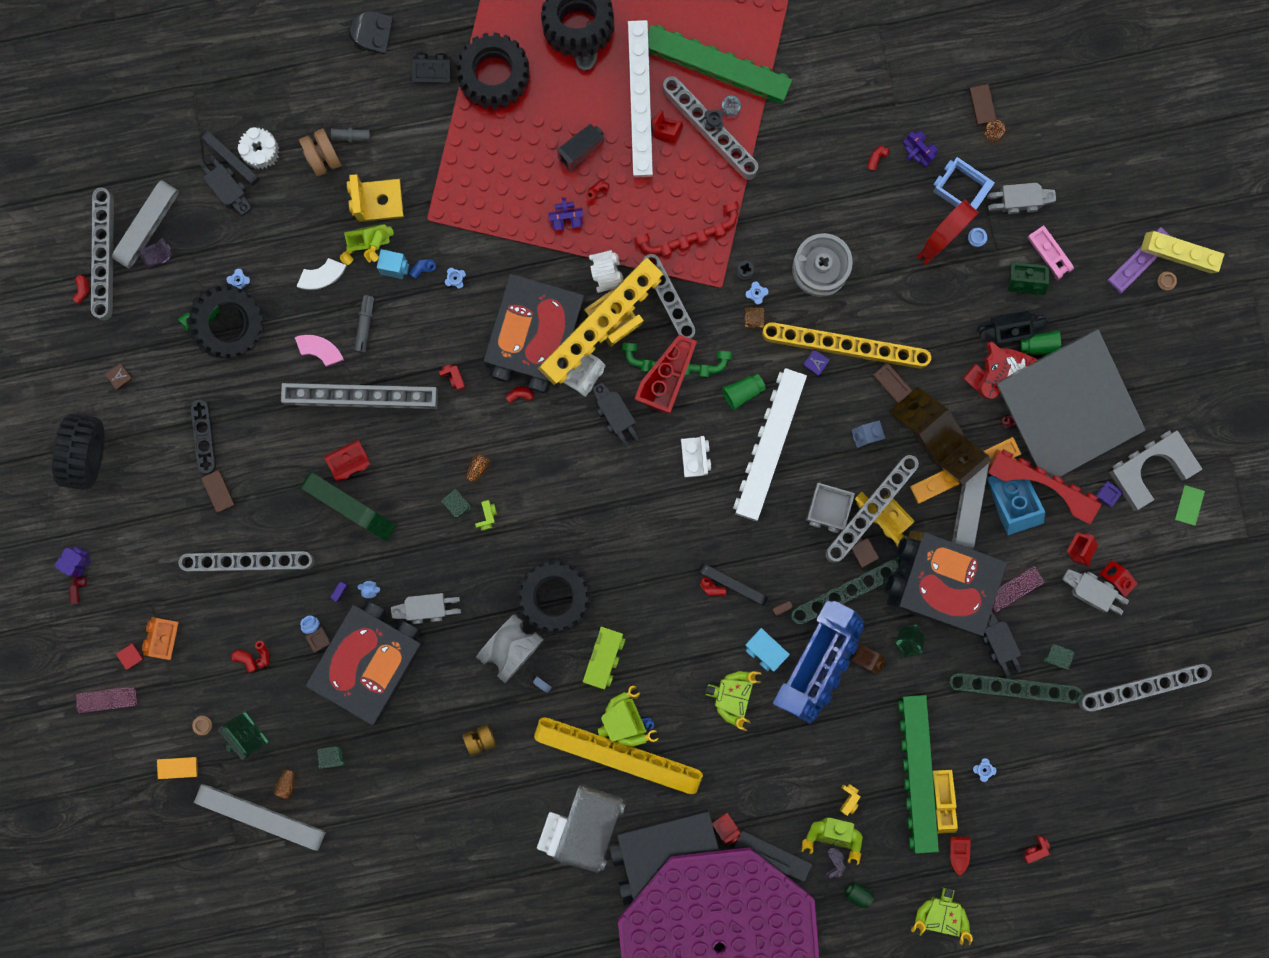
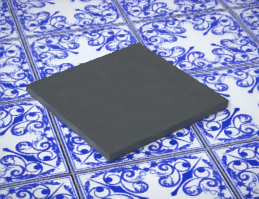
M1099 329L1085 334L996 382L1036 468L1039 466L1048 471L1047 475L1051 477L1054 475L1061 477L1146 430Z

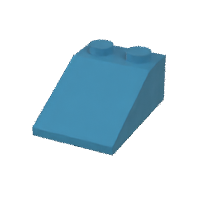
M993 475L987 477L997 512L1007 535L1044 524L1045 510L1030 480L1015 479L1003 481Z

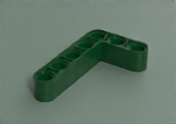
M311 471L300 486L304 491L386 542L397 526Z

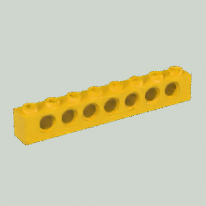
M648 258L644 259L537 369L554 385L558 382L562 384L569 377L567 372L571 368L575 370L582 363L580 359L584 355L588 357L596 349L594 345L598 341L602 343L608 337L607 331L611 327L615 329L622 322L620 318L624 314L628 316L635 309L633 305L638 300L641 302L648 296L646 291L650 287L654 289L662 281L660 277L663 273ZM638 277L645 279V287L638 284ZM625 291L632 293V300H627L624 297ZM612 304L618 305V314H614L611 311ZM598 318L605 319L606 326L604 328L598 325ZM586 331L592 333V341H587L584 338ZM572 345L579 347L580 352L578 355H574L571 352ZM562 358L566 361L565 369L558 367V359Z

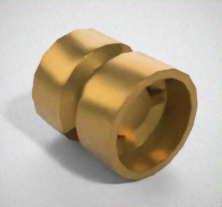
M488 724L478 727L476 732L471 730L462 734L471 757L482 753L483 749L488 751L497 747Z

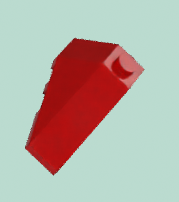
M679 334L642 379L634 400L654 410L670 414L697 341Z

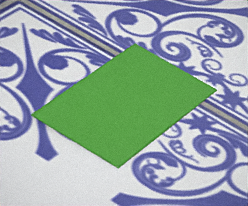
M1185 485L1175 520L1196 526L1205 491Z

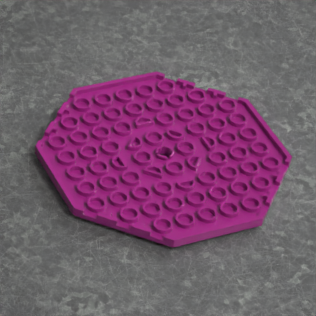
M750 847L671 856L618 918L621 958H819L814 897ZM718 942L723 943L725 945L724 949L721 951H716L714 949V946Z

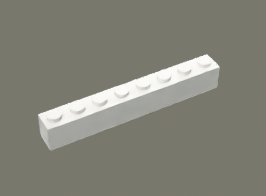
M647 20L628 21L634 178L653 177Z
M786 368L783 373L779 372L776 383H779L777 391L773 390L770 401H773L772 407L766 410L764 419H767L765 427L761 426L758 437H761L759 445H754L751 454L754 455L753 462L748 463L745 473H748L747 480H742L739 491H742L740 499L736 498L733 509L736 510V515L758 521L807 375Z

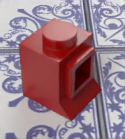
M1077 532L1067 553L1073 562L1090 567L1091 558L1098 544L1095 537L1091 534Z

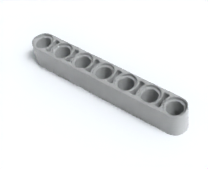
M676 77L666 78L663 83V94L744 179H753L758 170L756 160L724 127L721 129L714 127V131H707L705 128V112L707 109ZM674 85L676 89L670 91L667 89V86ZM686 98L689 100V103L682 104L679 100ZM700 112L702 117L695 118L692 114ZM726 139L728 144L721 145L718 140ZM733 152H738L741 155V157L739 159H735L731 156V154ZM751 166L754 171L747 172L744 167Z
M97 188L92 196L91 313L98 319L105 321L110 319L113 312L112 254L114 197L105 188ZM107 194V199L104 202H100V196ZM102 213H107L106 219L100 221L99 216ZM105 231L107 233L106 237L100 240V233ZM102 250H106V256L100 259L99 253ZM106 269L105 276L99 277V271ZM101 288H106V293L103 296H99L98 291ZM104 306L106 309L105 313L98 315L99 308Z
M908 455L899 461L826 550L828 561L836 563L846 556L917 470L919 463L916 457ZM905 460H910L913 463L911 470L905 468ZM893 475H898L901 478L900 484L892 482ZM885 489L888 491V499L880 497V490ZM869 504L876 506L877 511L875 514L868 512L867 506ZM856 519L864 521L863 529L856 527ZM844 534L852 536L850 544L843 541ZM833 548L840 551V557L837 559L833 558L830 554Z
M303 551L184 554L180 557L178 563L182 570L188 572L307 570L313 567L315 560L312 554ZM304 555L309 557V563L306 566H302L300 563V559ZM248 556L251 559V564L248 567H244L242 561ZM268 556L271 562L268 566L264 567L262 559ZM284 556L290 558V563L287 566H282L281 559ZM210 557L213 563L209 568H206L204 561ZM226 557L232 559V564L229 567H225L223 564ZM188 558L193 560V565L190 568L185 566V561Z
M1195 664L1090 692L1079 698V706L1084 711H1096L1205 682L1211 677V669L1205 664ZM1199 668H1202L1204 670V676L1202 678H1199L1197 676V670ZM1180 673H1184L1186 676L1183 683L1178 680ZM1163 677L1167 680L1165 688L1160 686V679ZM1144 682L1149 686L1146 693H1143L1141 690V685ZM1126 687L1130 690V696L1127 698L1122 694L1123 689ZM1107 692L1112 696L1109 703L1104 701V695ZM1088 697L1093 700V705L1090 708L1085 705V700Z
M201 784L194 801L197 805L319 851L326 833L321 829L205 784Z

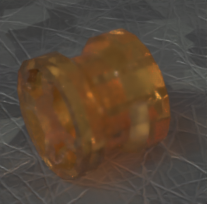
M1000 120L989 122L984 130L986 139L991 142L1000 140L1005 133V125Z

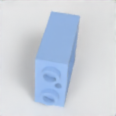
M958 157L954 162L950 160L944 169L947 171L944 177L939 176L933 184L936 186L933 192L957 207L961 201L942 189L949 176L957 168L983 186L971 203L977 209L995 182Z

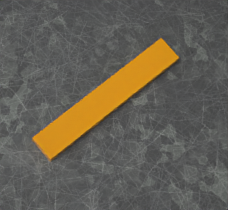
M1013 437L984 451L991 459L997 449L1000 451L1005 449L1013 453L1012 457L1021 455ZM941 471L910 486V489L919 504L960 483L945 471Z

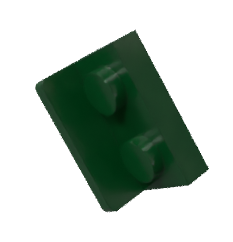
M1011 262L1008 291L1035 295L1046 294L1049 286V265Z

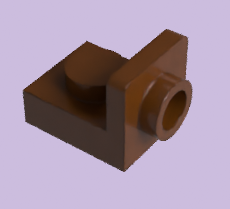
M860 644L852 662L877 675L885 665V657Z

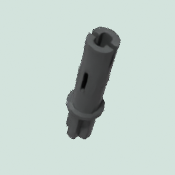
M364 295L362 298L361 311L358 313L359 323L354 351L366 353L370 320L373 317L374 297Z

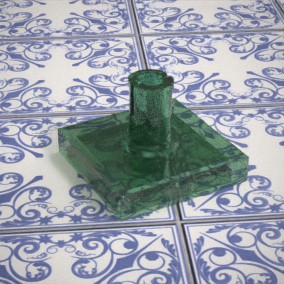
M246 712L238 715L218 729L227 741L225 745L227 751L230 753L235 751L241 760L269 742Z

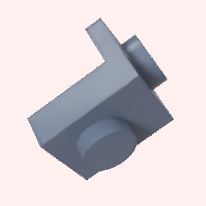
M880 420L852 429L853 439L858 448L886 439Z

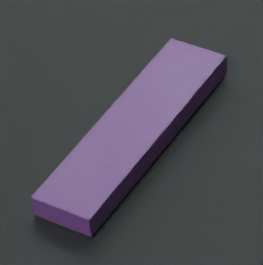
M1162 227L1156 231L1170 236ZM1140 247L1107 282L1121 294L1158 256L1142 252Z

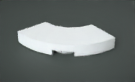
M328 258L326 263L319 269H304L297 288L304 290L324 288L336 282L342 276L347 266Z

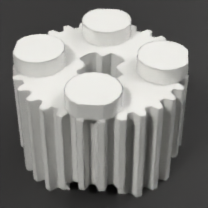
M253 127L246 131L243 137H240L242 140H239L238 151L248 166L256 170V168H267V166L274 165L275 161L277 162L276 158H279L277 154L279 153L278 143L267 130ZM259 146L262 147V150H261V151H260V150H257V151H256V148H257V147H259Z
M610 250L589 255V259L594 262V265L590 266L593 280L599 284V287H596L597 292L616 289L624 280L622 272L617 269V265H620L618 254Z

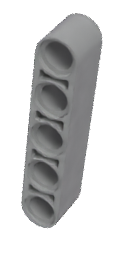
M163 180L156 185L115 248L112 259L127 268L133 266L177 198L179 190Z
M649 254L645 256L644 259L654 258L657 261L656 267L666 278L665 284L657 285L655 290L673 325L680 335H682L681 329L684 326H690L692 334L685 337L691 339L695 335V327L664 267L656 255ZM666 292H672L675 296L674 300L670 303L664 300ZM675 309L683 311L681 319H675L672 316Z
M989 463L962 485L952 542L972 550L975 545Z

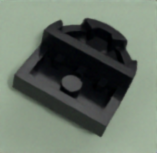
M373 11L361 13L351 22L349 36L358 49L384 55L387 49L392 17Z

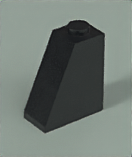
M589 124L557 150L558 159L572 172L604 142L603 131L598 126L594 127L592 124Z

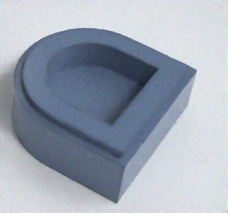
M535 676L533 679V684L547 693L551 690L552 687L538 676Z

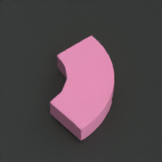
M315 335L295 337L302 356H317L326 367L344 361L340 351L330 341Z

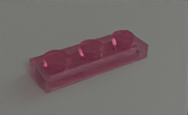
M1035 566L999 587L992 608L995 613L1044 583Z
M135 686L76 694L78 713L137 706Z

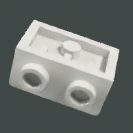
M592 354L588 357L584 355L580 359L582 363L575 370L571 368L567 372L569 377L563 382L585 397L592 390L598 377L603 374L606 367L599 358Z
M704 436L681 439L684 478L707 476L708 471H711L710 459L706 458V452H709V441L705 440Z
M549 812L537 849L547 852V855L555 856L568 819L567 817Z

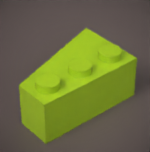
M604 627L600 628L584 676V683L605 689L606 686L610 687L613 676L610 675L612 667L616 668L619 657H616L618 649H623L626 640L622 638V633Z

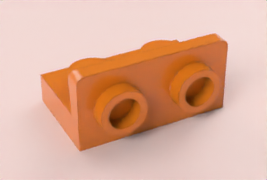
M151 617V621L149 620L146 626V632H148L147 639L142 644L144 655L171 660L178 622Z

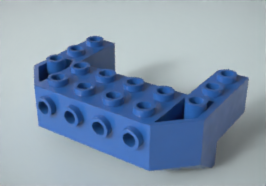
M828 600L826 601L816 620L819 624L788 683H783L773 702L774 705L809 724L815 721L824 705L827 706L829 704L833 688L836 689L838 687L842 671L845 672L847 670L851 654L854 655L858 649L859 644L857 642L865 625L863 624L864 620L854 610L836 601H833V603Z

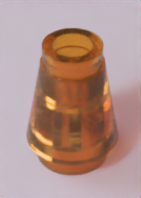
M477 453L476 456H473L465 477L475 483L489 467L490 460Z
M284 770L273 789L275 791L274 796L286 800L289 799V796H292L294 772Z

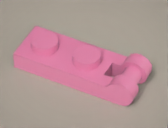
M1044 225L1027 237L1045 263L1049 265L1052 274L1057 280L1061 279L1066 272L1074 270L1072 263ZM1059 261L1063 264L1060 268L1056 265Z

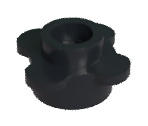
M707 110L705 112V127L707 129L712 127L721 129L724 126L722 122L723 112L721 110Z

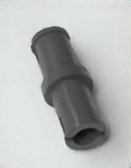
M352 127L348 129L331 128V141H348V143L353 141L369 142L370 129L355 130Z

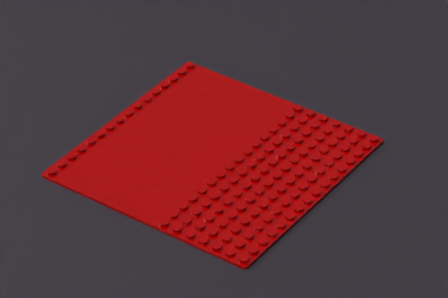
M480 0L470 44L473 43L472 38L476 36L482 38L484 33H488V36H493L494 32L499 33L500 37L507 35L510 36L511 41L516 40L519 43V47L524 49L528 58L529 84L528 87H525L523 96H518L516 103L510 102L507 108H503V105L498 106V110H493L492 106H488L487 109L481 108L479 103L477 106L474 105L471 99L465 97L463 90L459 86L427 217L430 222L589 258V255L612 250L613 253L618 254L621 266L635 269L643 261L644 257L649 255L642 250L640 245L636 246L635 237L648 233L650 241L647 242L648 245L656 247L729 220L730 213H725L723 208L728 203L737 201L741 208L747 180L722 157L663 94V83L668 77H676L707 110H721L723 112V127L752 157L766 98L649 53L651 122L653 117L661 110L665 118L681 121L683 128L676 140H670L655 136L651 126L653 177L634 178L628 21L647 20L648 30L650 25H660L666 28L668 32L681 33L686 39H696L704 46H714L722 53L730 52L740 60L748 59L758 67L766 66L773 70L788 0H611L614 13V32L607 45L603 49H598L596 63L588 71L579 69L574 57H571L569 54L564 56L560 50L556 52L552 49V45L547 43L541 20L542 5L546 0ZM575 11L566 15L561 20V23L570 28L586 27L587 22L592 23L595 18L587 12ZM496 57L483 60L475 70L477 79L486 85H499L506 81L511 74L509 63ZM668 85L667 89L670 91H674L676 87L674 85ZM686 98L679 100L682 104L689 103V100ZM700 112L692 114L695 118L702 117ZM589 124H592L594 127L598 126L604 133V142L570 172L558 159L557 150ZM712 127L711 129H707V128H706V130L711 132V131H714L715 128H714V127ZM726 139L718 140L721 145L728 144ZM733 152L731 154V156L735 159H739L741 157V155L738 152ZM750 166L744 167L745 171L749 172ZM599 180H604V182L609 184L607 192L603 193L600 191L593 199H587L586 192ZM562 198H566V203L574 202V208H567V210L582 208V226L571 227V220L567 218L563 219L564 229L554 230L552 222L549 221L548 213L563 211V209L556 210L555 204H561ZM740 208L737 209V216H738V217H739V213H740ZM737 221L732 227L725 229L726 234L716 237L714 233L709 235V240L698 244L697 240L690 242L691 246L680 250L679 247L672 249L673 253L662 256L661 253L655 255L659 258L669 277L721 288L725 278ZM654 258L649 259L655 266L657 265V261Z

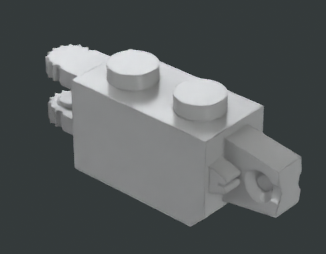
M1038 183L1002 186L1000 192L987 194V199L1001 198V204H991L988 208L990 211L1002 210V212H1008V214H1017L1019 210L1037 212L1043 205L1054 203L1056 201L1055 190L1042 189Z
M1069 569L1065 572L1062 580L1072 587L1073 596L1103 613L1111 610L1122 615L1123 610L1112 605V603L1116 599L1120 603L1127 605L1129 600L1119 595L1118 591L1114 590V585L1106 581L1104 583L1098 581V577L1090 572L1080 574Z
M443 593L408 597L404 604L391 607V614L393 619H406V621H411L412 624L423 623V619H431V622L442 621V617H447L446 615L461 613V609L446 610L445 603H457L460 599L459 597L445 598Z

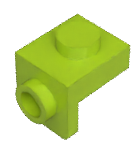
M489 500L481 502L486 521L475 524L476 528H481V531L491 529L492 525L496 524L494 515H497L494 504H490Z

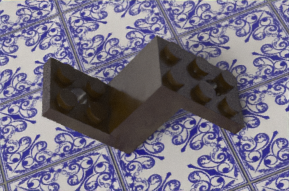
M919 387L889 411L892 417L913 432L930 460L961 485H964L992 461L988 454L966 438L949 409Z

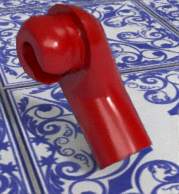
M879 146L870 156L867 168L876 171L880 156L886 158L889 148Z
M78 275L75 278L78 292L72 298L78 304L90 292L89 281L82 275Z
M708 577L701 579L700 586L708 596H726V587H716Z
M235 650L231 654V660L244 663L248 673L257 670L254 659L249 652Z

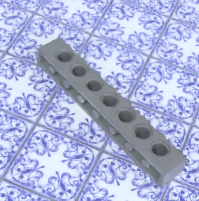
M282 383L281 403L299 406L437 409L438 389L436 387Z

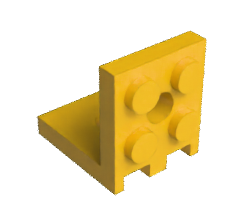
M357 174L349 175L350 181H347V190L350 193V197H352V200H349V209L352 212V216L355 215L358 222L404 218L400 179L362 183ZM380 196H387L388 202L385 205L378 204Z
M612 289L585 308L586 314L589 316L615 289ZM612 304L611 309H613L616 312V314H618V305ZM633 311L628 316L624 314L620 318L622 322L615 329L611 327L607 331L609 335L605 340L610 347L642 325L644 320L640 315L635 316ZM598 318V325L604 328L606 326L605 319Z

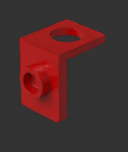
M1112 560L1100 572V576L1113 583L1124 597L1137 585L1129 571ZM1111 568H1117V572L1114 575H1108V571Z

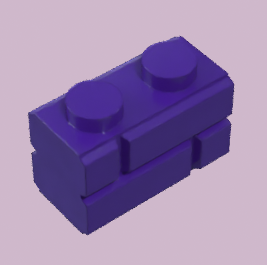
M76 546L65 548L61 554L62 558H59L55 563V568L68 576L81 577L85 571L84 567H87L91 561L90 557L87 556L89 553Z

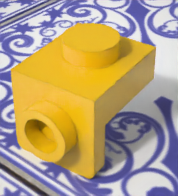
M850 784L847 787L845 785L841 787L850 794L840 808V811L847 816L849 813L853 814L858 807L857 802L861 797L857 794L859 790Z

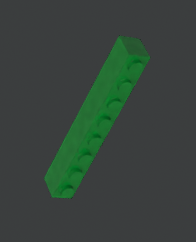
M650 25L648 30L650 54L783 105L792 82L788 75L771 72L772 70L766 66L758 67L748 59L740 60L730 52L722 53L714 46H704L696 39H686L681 33L668 32L666 28L660 25Z
M926 695L902 696L901 701H898V710L902 712L903 719L899 723L900 731L904 732L901 748L902 751H905L906 758L903 759V770L907 771L904 787L905 790H908L909 798H906V809L910 810L907 826L908 829H911L912 837H909V848L913 849L914 853L939 852Z

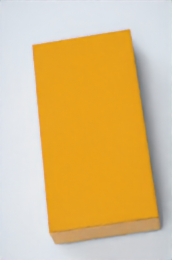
M197 757L158 759V779L197 777Z

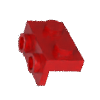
M359 439L324 456L335 481L345 480L350 477V474L356 471H364L370 465L369 458Z

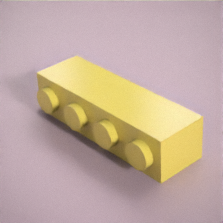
M1156 231L1145 234L1141 247L1142 252L1210 274L1219 272L1224 253Z

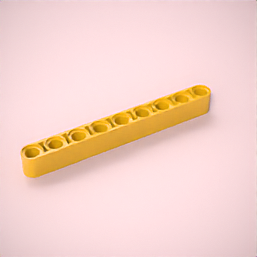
M768 323L762 331L765 341L782 345L815 349L816 351L918 369L926 367L931 361L929 351L915 347L779 323ZM768 328H773L776 331L774 337L766 334ZM791 331L794 333L795 338L788 340L785 337V333ZM811 335L814 342L806 343L804 336ZM823 339H831L832 346L826 347L823 344ZM844 341L849 342L851 349L844 350L841 343ZM860 346H869L870 352L863 353ZM886 348L889 355L887 357L881 356L879 349ZM904 351L907 354V359L901 360L898 357V352ZM917 355H924L926 363H919Z
M540 718L534 734L535 740L542 744L688 794H695L698 791L703 777L702 772L695 768L631 746L620 745L617 741L612 742L608 738L550 718Z

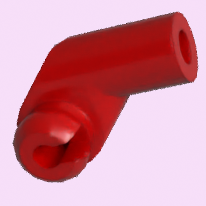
M599 180L586 192L587 199H593L600 191L603 193L607 192L609 184L604 182V180Z
M518 386L504 397L511 404L518 397L530 401L534 398V393L526 387Z
M257 641L255 648L261 658H258L256 663L259 668H264L270 663L269 650L263 641Z

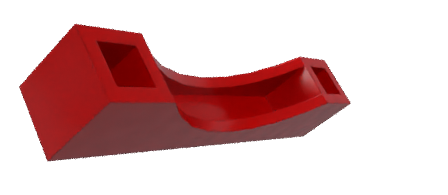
M997 449L991 459L992 461L989 462V474L1003 481L1027 479L1045 484L1064 498L1073 516L1088 524L1092 523L1102 505L1098 500V496L1090 492L1087 494L1081 492V488L1071 483L1069 486L1063 483L1065 480L1057 475L1053 477L1047 475L1048 471L1039 466L1036 469L1030 466L1029 461L1021 457L1018 460L1012 457L1013 453L1005 449L1002 451Z

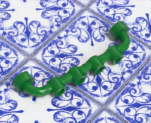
M622 343V351H625L627 361L632 366L641 367V371L649 372L657 362L634 358L633 352H637V344ZM717 351V359H720V363L717 366L688 364L685 375H690V372H698V376L709 377L710 373H719L725 369L728 360H732V352Z

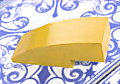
M952 770L932 771L937 834L955 833L958 825Z

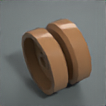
M323 128L314 132V137L318 143L316 145L308 135L299 139L304 150V156L317 177L326 174L327 169L323 163L325 160L332 170L342 166Z

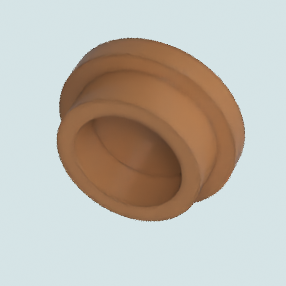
M1163 272L1159 275L1157 283L1162 290L1169 291L1176 286L1177 278L1172 272Z
M199 716L193 721L192 727L196 734L206 735L212 729V722L206 716Z

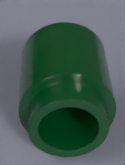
M857 882L849 883L844 890L845 898L860 908L864 907L867 909L874 899L871 891Z

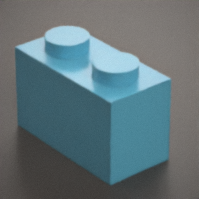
M381 249L377 269L381 275L403 279L404 275L408 274L409 264L404 254Z
M762 628L745 644L747 647L745 651L752 658L757 656L762 661L760 665L767 672L769 670L774 672L790 655Z

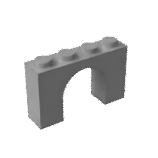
M1170 430L1160 436L1161 440L1157 443L1154 440L1144 446L1145 450L1141 453L1137 450L1128 456L1130 460L1125 463L1120 461L1112 466L1114 470L1109 472V474L1123 492L1122 494L1133 511L1141 509L1154 500L1141 478L1142 465L1149 457L1159 456L1166 459L1172 465L1181 481L1190 478L1202 470L1178 431L1172 433Z

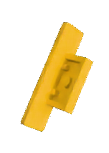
M863 492L855 498L859 508L869 499ZM889 494L883 497V499H888ZM892 499L874 520V523L878 524L883 529L884 534L888 538H892L896 542V546H898L901 538L904 536L902 533L914 523V520ZM869 504L867 506L869 513H876L877 508L875 505Z

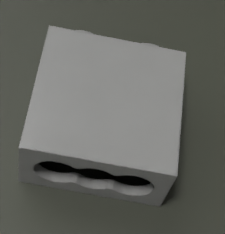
M817 483L806 521L810 522V526L820 528L822 525L828 527L830 532L839 533V531L846 527L855 493Z

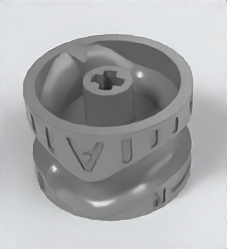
M826 233L812 235L802 242L793 260L792 274L795 282L804 292L812 296L824 297L834 294L842 288L851 273L853 264L851 251L847 244L837 236Z
M514 614L485 644L476 658L483 664L487 662L496 664L499 671L497 677L506 683L534 653L544 639L536 632L533 634L524 633L523 621Z

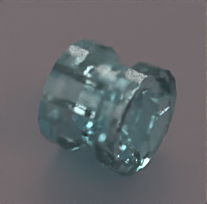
M727 96L722 102L721 110L723 114L731 118L737 116L741 108V102L736 96Z

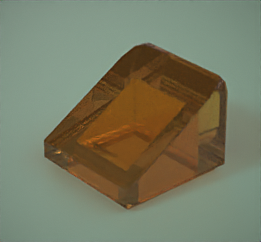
M745 307L744 327H764V308Z

